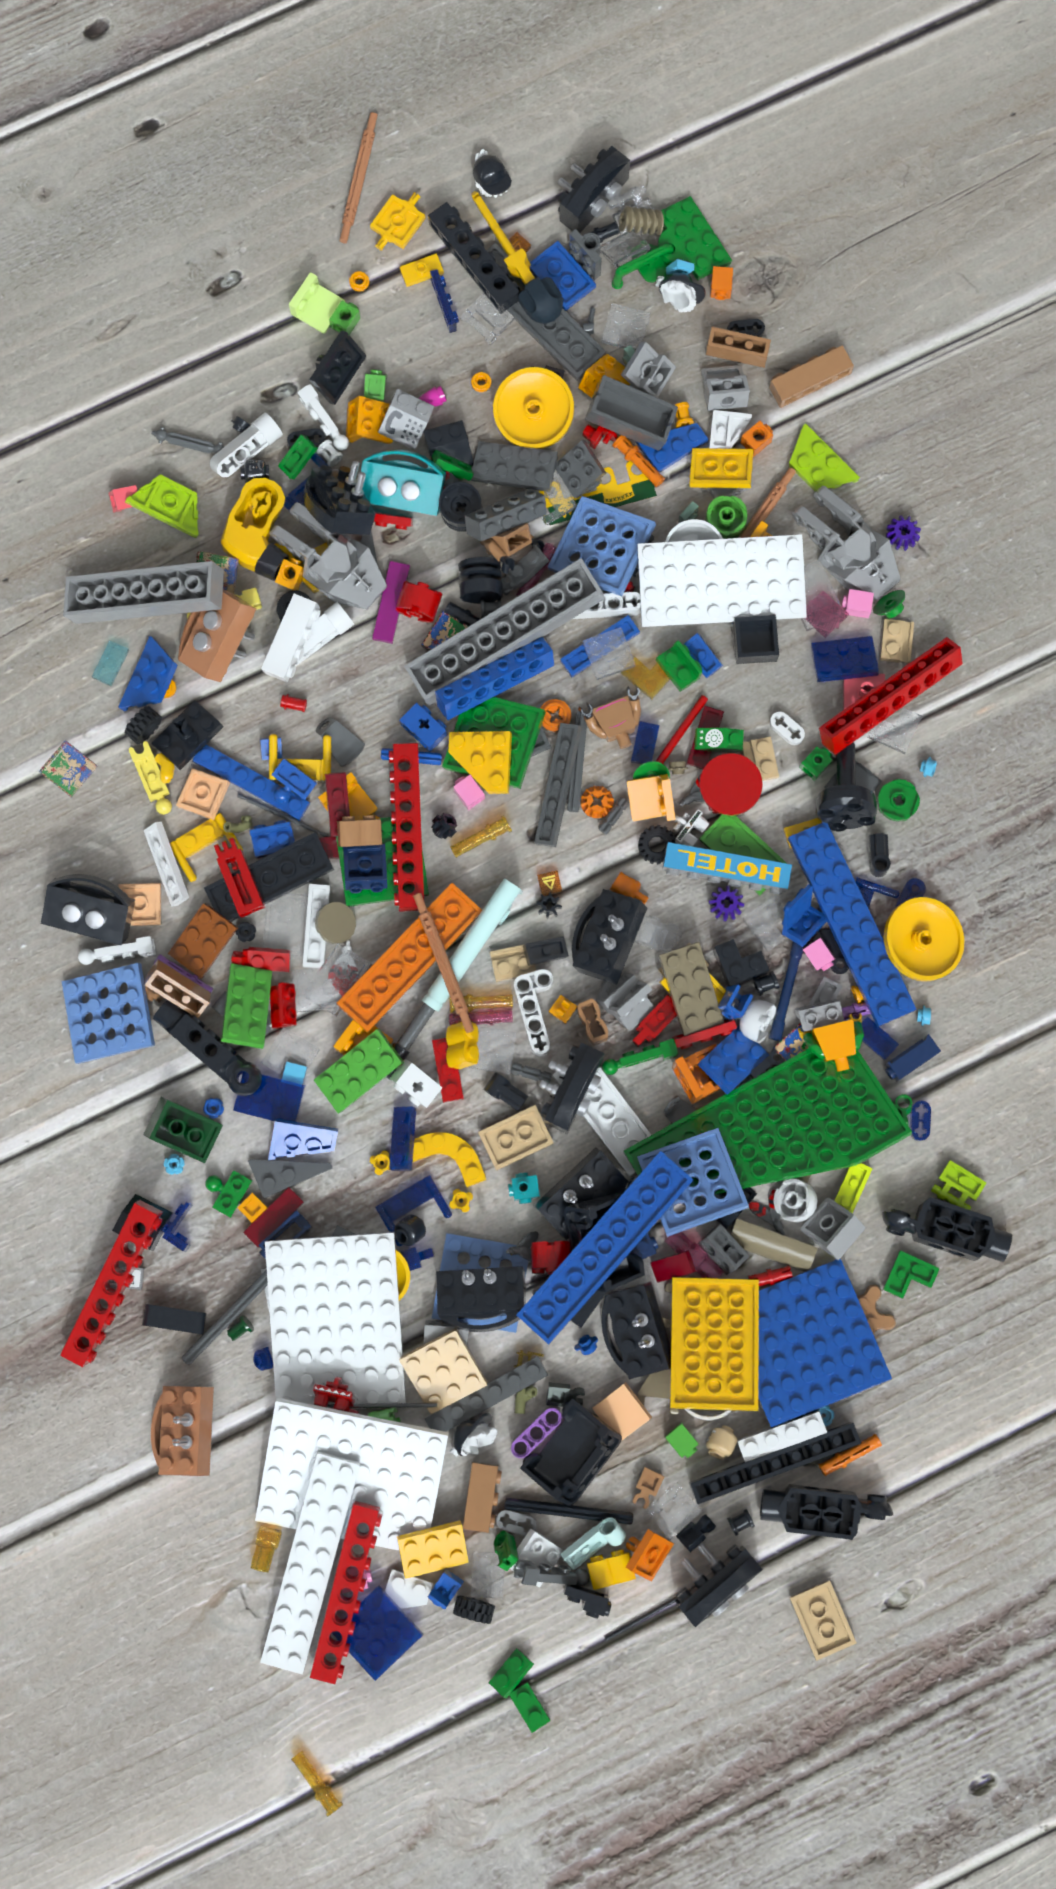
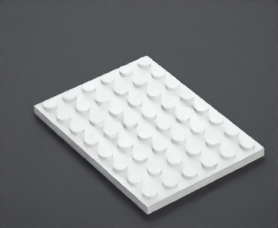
M394 1232L265 1241L276 1399L282 1398L314 1405V1385L326 1386L327 1381L334 1382L336 1377H341L342 1384L348 1385L347 1391L353 1393L354 1404L406 1403L404 1368L399 1361V1358L403 1356Z
M277 1398L255 1521L297 1529L317 1453L320 1451L361 1463L340 1538L345 1539L353 1504L355 1501L380 1507L379 1513L383 1514L380 1527H375L374 1535L377 1536L375 1546L399 1550L396 1536L431 1528L449 1432ZM366 1523L358 1524V1529L360 1532L366 1533L369 1531V1526Z

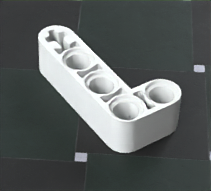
M625 592L622 597L613 593L603 594L605 599L597 603L599 606L597 609L589 608L573 619L636 616L641 613L640 594L637 592ZM632 601H635L636 607H633ZM616 602L619 604V607L611 608L608 604Z
M545 969L520 975L514 981V990L533 1054L539 1057L547 1055L550 1050L549 1038L536 993L547 991L552 987L553 976L551 972ZM545 975L550 981L546 985H541L537 980L540 976ZM526 981L529 984V988L522 991L518 989V983ZM526 1001H532L535 1004V1008L527 1011L523 1008V1004ZM532 1021H537L541 1027L537 1031H532L529 1028V1024ZM540 1035L541 1043L546 1044L543 1051L535 1048L537 1046L536 1036Z

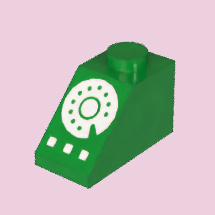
M696 728L694 749L724 753L743 751L744 730Z

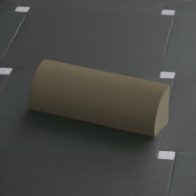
M738 1218L735 1219L730 1233L744 1250L803 1272L810 1270L818 1250L817 1247Z

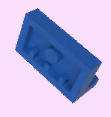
M286 820L276 821L274 825L267 827L266 825H257L253 827V830H249L256 858L268 856L295 842L292 825L290 822H286Z

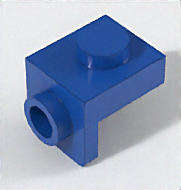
M445 1569L427 1597L436 1606L446 1609L464 1581L448 1569Z

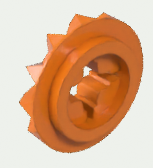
M548 700L540 708L546 712L542 722V726L546 730L559 731L560 723L569 724L571 721V710L562 700ZM560 709L558 716L561 720L555 719L551 723V715L549 713H555Z
M594 785L586 789L581 796L582 810L592 818L607 816L614 805V798L611 792L603 786ZM593 797L597 799L603 797L601 800L602 807L599 805L592 806L594 802Z

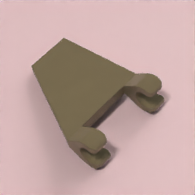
M671 1368L648 1375L636 1395L643 1405H645V1397L670 1399ZM670 1408L669 1413L677 1415L679 1409Z

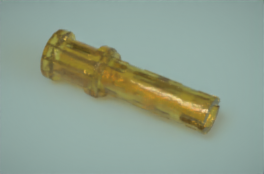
M501 816V819L492 824H485V829L451 845L450 848L455 857L457 858L490 839L495 841L498 836L506 832H512L505 816Z
M467 993L466 996H463L469 1009L468 1012L473 1011V1009L513 1008V994L473 996V994ZM450 998V1013H454L456 1010ZM484 1001H501L494 1003H483Z
M303 1750L291 1759L315 1792V1800L319 1801L324 1807L327 1817L343 1805L332 1793V1787L325 1785L303 1753Z

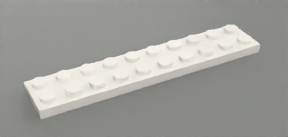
M320 1451L317 1453L260 1663L303 1675L361 1463Z

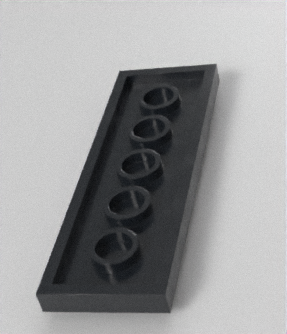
M316 832L249 865L264 904L334 870ZM240 870L232 873V876L234 877L236 876V874H240ZM224 878L204 887L215 911L230 922L240 917Z

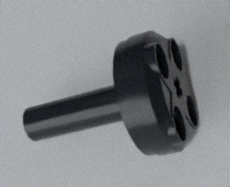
M854 742L837 753V785L823 790L817 796V818L823 823H828L830 830L836 832L872 825L875 823L877 815V801L874 793L865 787L856 785Z

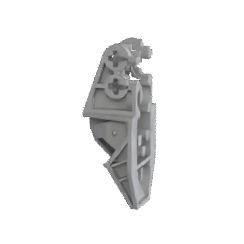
M821 486L813 495L816 502L820 506H826L831 511L832 519L835 522L838 521L846 529L845 532L849 538L843 541L839 534L801 505L792 512L796 524L806 527L810 539L823 551L818 561L846 590L853 589L874 593L873 600L879 601L901 580L890 540L872 530L856 510L827 487Z
M296 502L289 510L290 514L298 522L305 523L312 530V533L324 540L329 547L320 556L314 548H310L278 525L269 532L279 545L285 546L296 559L303 562V578L335 603L338 602L339 604L367 610L387 588L369 547L352 539L347 534L330 533L316 521L306 507Z

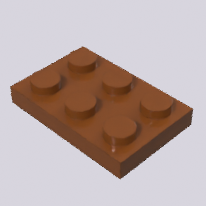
M203 903L168 955L202 979L238 927L209 905Z

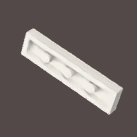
M155 822L146 828L144 833L171 907L178 906L189 899V895L162 822Z
M309 884L303 968L324 969L326 941L321 938L322 936L315 928V918L317 912L330 901V885Z

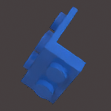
M810 884L804 889L801 888L792 901H788L783 909L782 935L802 947L827 922L824 914L811 906L813 886Z

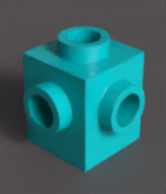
M528 1173L515 1174L516 1178H511L512 1184H508L509 1196H514V1201H519V1204L532 1203L533 1198H540L537 1175L528 1176ZM522 1185L528 1188L525 1192L520 1191Z

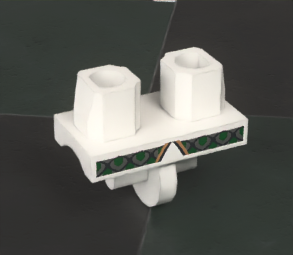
M697 810L688 823L686 820L689 818V815L686 812L682 817L675 815L676 820L673 821L676 825L673 827V830L678 832L681 827L683 828L676 838V844L692 847L696 844L698 838L690 833L691 830L695 828L703 834L710 824L702 817L703 812Z

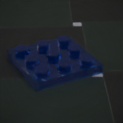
M378 1585L361 1602L358 1614L354 1613L352 1621L356 1622L353 1635H348L347 1643L350 1644L349 1653L376 1681L423 1636V1632L383 1588ZM332 1632V1634L337 1638V1640L342 1639V1635L340 1632Z

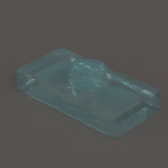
M109 641L92 678L112 686L129 649Z

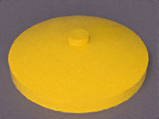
M539 367L520 369L509 375L499 386L493 403L494 419L501 434L515 446L534 449L547 448L561 440L568 432L574 417L573 396L566 382L556 373Z
M918 897L903 902L892 911L884 929V945L890 961L902 974L917 981H933L951 973L960 962L964 951V933L960 921L948 906L936 899Z

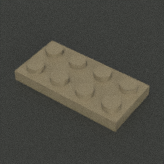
M695 942L659 954L658 957L682 1034L685 1036L724 1023L700 943Z

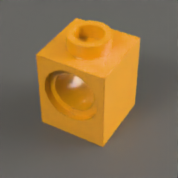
M293 557L290 560L284 559L275 582L289 589L299 590L303 580V562ZM291 567L296 571L295 577L292 579L288 575V570Z

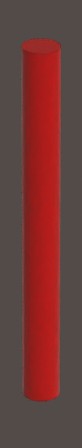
M704 695L700 696L655 762L664 764L708 701L707 697Z

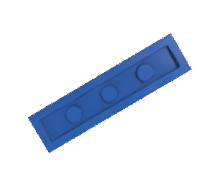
M627 615L561 658L560 662L572 678L640 634V631L630 616Z

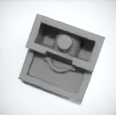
M641 342L621 376L631 384V387L658 398L676 366L665 355H659L647 342Z
M742 365L702 369L701 376L705 389L704 397L707 411L747 407L750 390L746 375L743 374Z

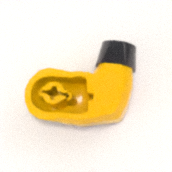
M254 478L244 485L240 497L228 515L221 537V545L223 551L229 557L238 559L239 565L275 581L283 560H289V555L273 543H269L268 540L270 537L269 532L272 530L273 524L284 506L285 496L282 488L275 481L267 478Z

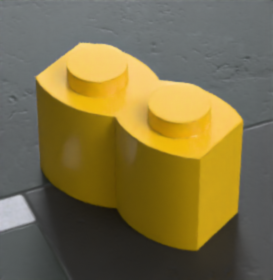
M462 1022L448 1026L446 1031L448 1044L446 1059L449 1067L463 1069L478 1063L479 1050L477 1042L479 1032L476 1023L471 1022L474 1031L466 1033Z
M619 1549L612 1551V1556L603 1558L602 1554L590 1557V1562L586 1564L593 1590L636 1579L635 1573L626 1568L631 1559L629 1552Z

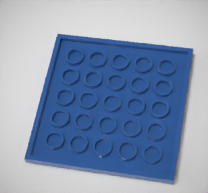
M841 1258L759 1291L758 1398L771 1428L892 1380Z

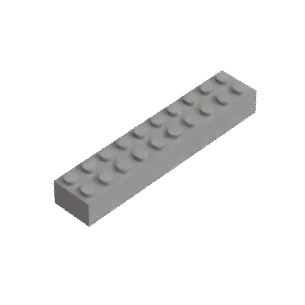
M580 558L404 667L423 699L430 706L437 702L435 691L547 635L601 602L605 597L584 561Z

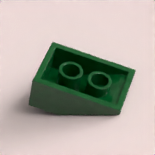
M161 1096L143 1135L157 1143L202 1163H206L223 1125Z

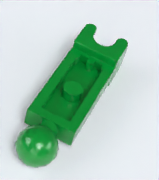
M673 1038L660 1042L657 1048L654 1045L642 1048L643 1052L635 1054L634 1051L622 1054L623 1058L617 1061L606 1059L602 1064V1070L607 1075H613L619 1068H627L662 1057L663 1061L677 1057L679 1053L675 1040Z

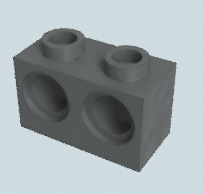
M721 1224L713 1228L698 1243L726 1275L737 1270L749 1257L748 1253Z

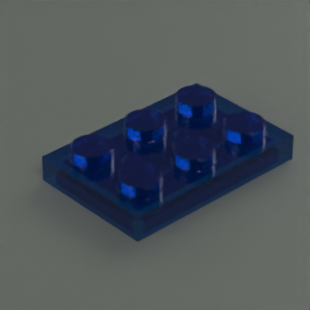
M872 636L811 643L817 683L879 675Z
M248 1073L242 1074L240 1083H246L249 1080ZM261 1074L262 1082L256 1092L248 1096L237 1095L233 1111L275 1121L276 1118L297 1122L306 1085Z

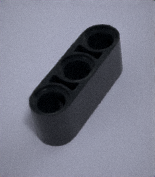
M145 1304L142 1325L203 1335L207 1313Z

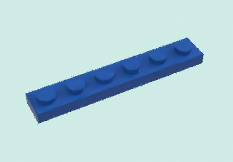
M205 745L193 758L194 763L228 780L230 783L298 821L302 819L310 805L309 801L304 800L291 791L288 802L284 804L276 802L274 792L282 786L208 745Z

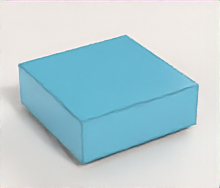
M676 259L666 267V274L679 272L688 275L694 271L693 263Z
M286 1062L281 1082L302 1087L307 1067Z

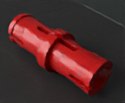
M790 1266L775 1270L766 1269V1272L748 1275V1280H759V1287L768 1284L772 1286L776 1282L790 1279L793 1276Z

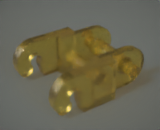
M520 1350V1352H516V1354H519L518 1362L513 1367L522 1365L523 1355L528 1356V1362L531 1360L532 1355L544 1357V1354L530 1351L525 1354L523 1353L524 1350Z

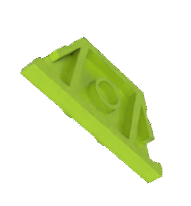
M806 423L803 425L789 466L814 491H817L821 486L835 489L843 484L858 482L860 477Z
M161 474L149 484L141 487L135 494L127 497L125 501L126 504L194 538H197L199 534L197 493Z

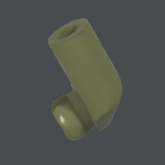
M248 815L242 816L241 823L226 822L223 827L224 831L240 833L248 830L253 826L252 817Z
M530 1385L516 1393L514 1413L525 1414L526 1402L538 1393L535 1386Z

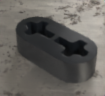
M759 319L736 320L730 322L727 326V330L733 331V328H737L739 333L762 337L765 331V325ZM753 326H757V329H759L758 333L752 330Z
M316 428L292 432L287 438L290 449L294 444L292 443L295 441L294 439L299 438L301 434L306 435L317 448L326 441L324 432ZM315 435H318L320 438L318 443L312 440Z

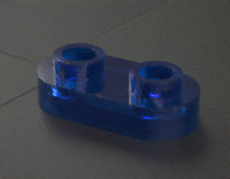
M918 878L908 880L897 900L895 908L910 899L923 897L926 890L924 882ZM912 886H918L919 891H913Z

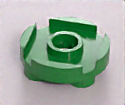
M902 779L893 780L881 788L877 798L878 810L889 820L907 821L916 813L919 807V794L912 783ZM898 795L902 796L901 800L904 801V804L896 805L893 798H897Z

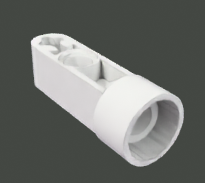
M263 413L251 423L250 427L211 458V469L221 477H229L242 467L245 461L250 460L267 445L270 446L283 435L280 428L267 413ZM240 449L239 455L235 456V453Z
M338 602L326 609L316 622L314 621L311 627V637L308 641H305L303 646L304 653L301 659H297L295 666L299 665L338 634H343L354 625Z

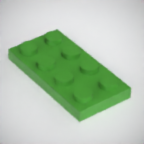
M722 814L699 838L710 850L786 863L735 815L728 816ZM762 888L761 891H754L760 896L766 889Z
M231 963L221 1042L263 1049L272 971Z
M376 1029L316 1077L314 1082L339 1114L401 1066L404 1061L382 1031Z

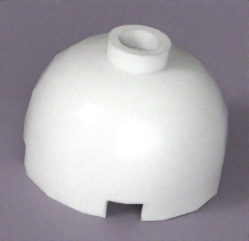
M763 1000L750 1002L743 1017L738 1018L740 1019V1030L745 1037L757 1043H761L769 1033L765 1032L769 1024L772 1026L776 1015L774 1004Z
M788 1179L781 1183L783 1185L780 1189L776 1190L774 1195V1207L782 1219L801 1222L812 1216L818 1203L817 1194L813 1187L799 1179Z

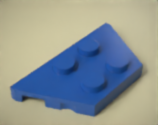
M149 636L118 706L123 711H127L129 707L133 706L140 708L148 704L161 703L178 665L169 657V654L151 636Z

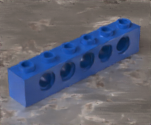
M541 637L435 691L437 707L445 718L449 720L553 667V650L544 638Z

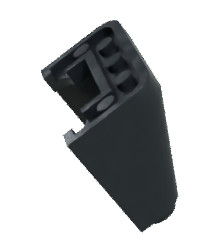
M624 1192L572 1204L564 1209L571 1251L575 1249ZM629 1253L597 1291L609 1292L644 1276L645 1271L642 1258L637 1254Z
M573 1398L562 1409V1417L565 1421L540 1454H529L524 1458L523 1464L520 1467L524 1473L554 1499L568 1506L577 1502L622 1440V1436Z

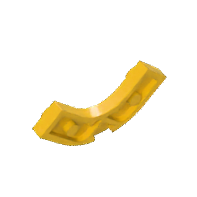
M435 1132L405 1142L412 1163L432 1155L442 1154L456 1161L466 1187L486 1181L485 1174L474 1149L456 1135Z

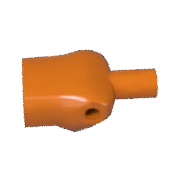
M620 872L609 889L612 892L641 900L644 905L649 897L639 892L640 882L623 872Z

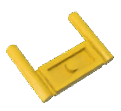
M270 734L269 779L277 780L272 776V773L284 758L277 759V735ZM323 736V759H285L313 780L325 781L324 774L331 773V736Z
M222 813L217 814L214 820L209 819L175 841L170 842L173 854L190 882L196 881L197 877L186 858L219 840L224 835L228 841L229 838L233 837L238 849L243 851L234 833L224 831L223 827L226 820Z

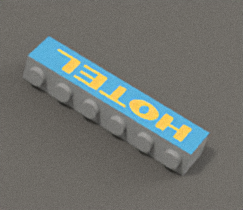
M668 842L662 870L666 871L668 875L679 876V873L686 874L687 878L698 880L700 877L708 878V882L712 883L725 881L728 882V885L734 887H741L742 884L749 886L751 890L761 891L764 888L769 889L770 893L782 894V892L788 890L792 864Z

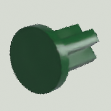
M242 1315L240 1316V1321L227 1330V1335L232 1341H235L247 1331L253 1332L254 1327L248 1318Z

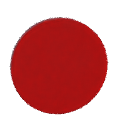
M727 753L719 755L707 763L702 771L699 786L701 796L709 806V811L712 810L713 814L720 813L734 816L749 811L757 803L762 792L763 781L758 767L749 758L740 754Z

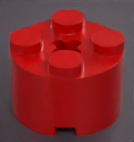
M404 581L395 610L408 618L414 616L418 617V621L432 623L443 594L436 590H430L429 585L426 583L418 582L415 585Z
M542 1241L531 1243L532 1274H543L544 1270L548 1274H553L572 1252L570 1242Z

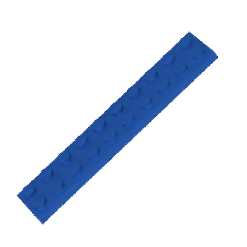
M820 823L788 837V841L808 883L813 886L814 896L876 1026H882L917 1010L898 969L892 964L887 955L884 940L828 823Z
M660 1151L516 1316L550 1345L694 1180Z

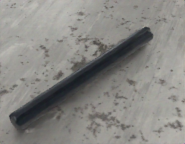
M506 1498L504 1506L506 1510L596 1521L614 1518L620 1524L629 1525L633 1523L634 1517L632 1512L574 1505L568 1506L566 1504Z

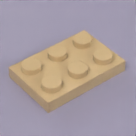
M536 1105L478 1132L496 1171L554 1144Z
M830 1580L789 1597L816 1661L856 1644V1640Z

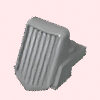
M626 972L620 976L617 985L604 981L598 993V998L595 999L607 1013L612 1014L628 1030H632L654 1009L653 1004L647 998V994L652 991L647 983L638 981L635 975Z

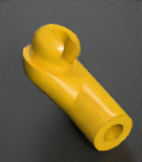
M158 753L155 761L161 766L160 780L163 783H169L174 776L175 766L164 754Z

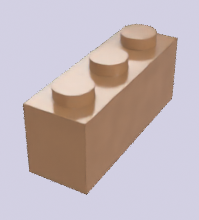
M712 327L706 355L765 368L771 339Z
M159 959L146 974L144 984L146 987L197 1018L200 1017L210 1003L211 992Z
M472 1462L463 1529L489 1533V1528H494L496 1515H492V1507L497 1506L499 1493L495 1492V1486L500 1484L502 1471H498V1465Z

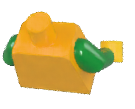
M859 1013L858 1019H853L852 1014H850L847 1021L814 1028L805 1032L800 1031V1028H798L799 1037L804 1040L808 1049L819 1059H824L825 1062L835 1060L837 1072L848 1070L850 1067L847 1057L856 1054L864 1038L862 1014Z

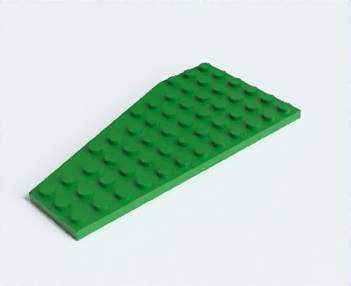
M807 1049L761 1074L756 1079L754 1078L732 1090L728 1095L721 1096L625 1149L623 1152L636 1175L639 1176L642 1169L637 1156L718 1128L743 1189L856 1166L912 1135V1131L859 1051H856L855 1055L847 1057L850 1069L837 1072L835 1060L825 1062L824 1059H819L812 1051ZM703 1151L699 1155L702 1160H708L712 1156L709 1151ZM683 1158L680 1160L679 1165L681 1167H689L691 1160ZM711 1170L707 1173V1177L712 1180L719 1176L716 1170ZM691 1177L694 1181L689 1186L695 1187L698 1185L699 1180ZM719 1189L715 1192V1194L723 1193L726 1191Z

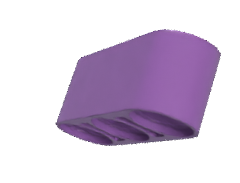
M556 1408L546 1409L513 1441L511 1445L512 1454L517 1458L528 1456L561 1423L562 1416L560 1411ZM550 1411L558 1414V1421L554 1424L546 1421V1414ZM537 1426L542 1429L543 1434L541 1438L534 1439L531 1437L530 1430L533 1427ZM524 1442L527 1446V1451L524 1454L516 1453L514 1449L516 1443Z

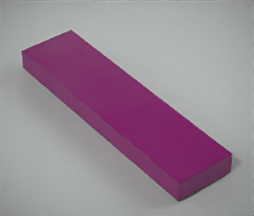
M393 561L389 563L385 581L387 588L382 594L372 637L375 641L393 644L400 615L395 610L403 582L408 580L410 565Z

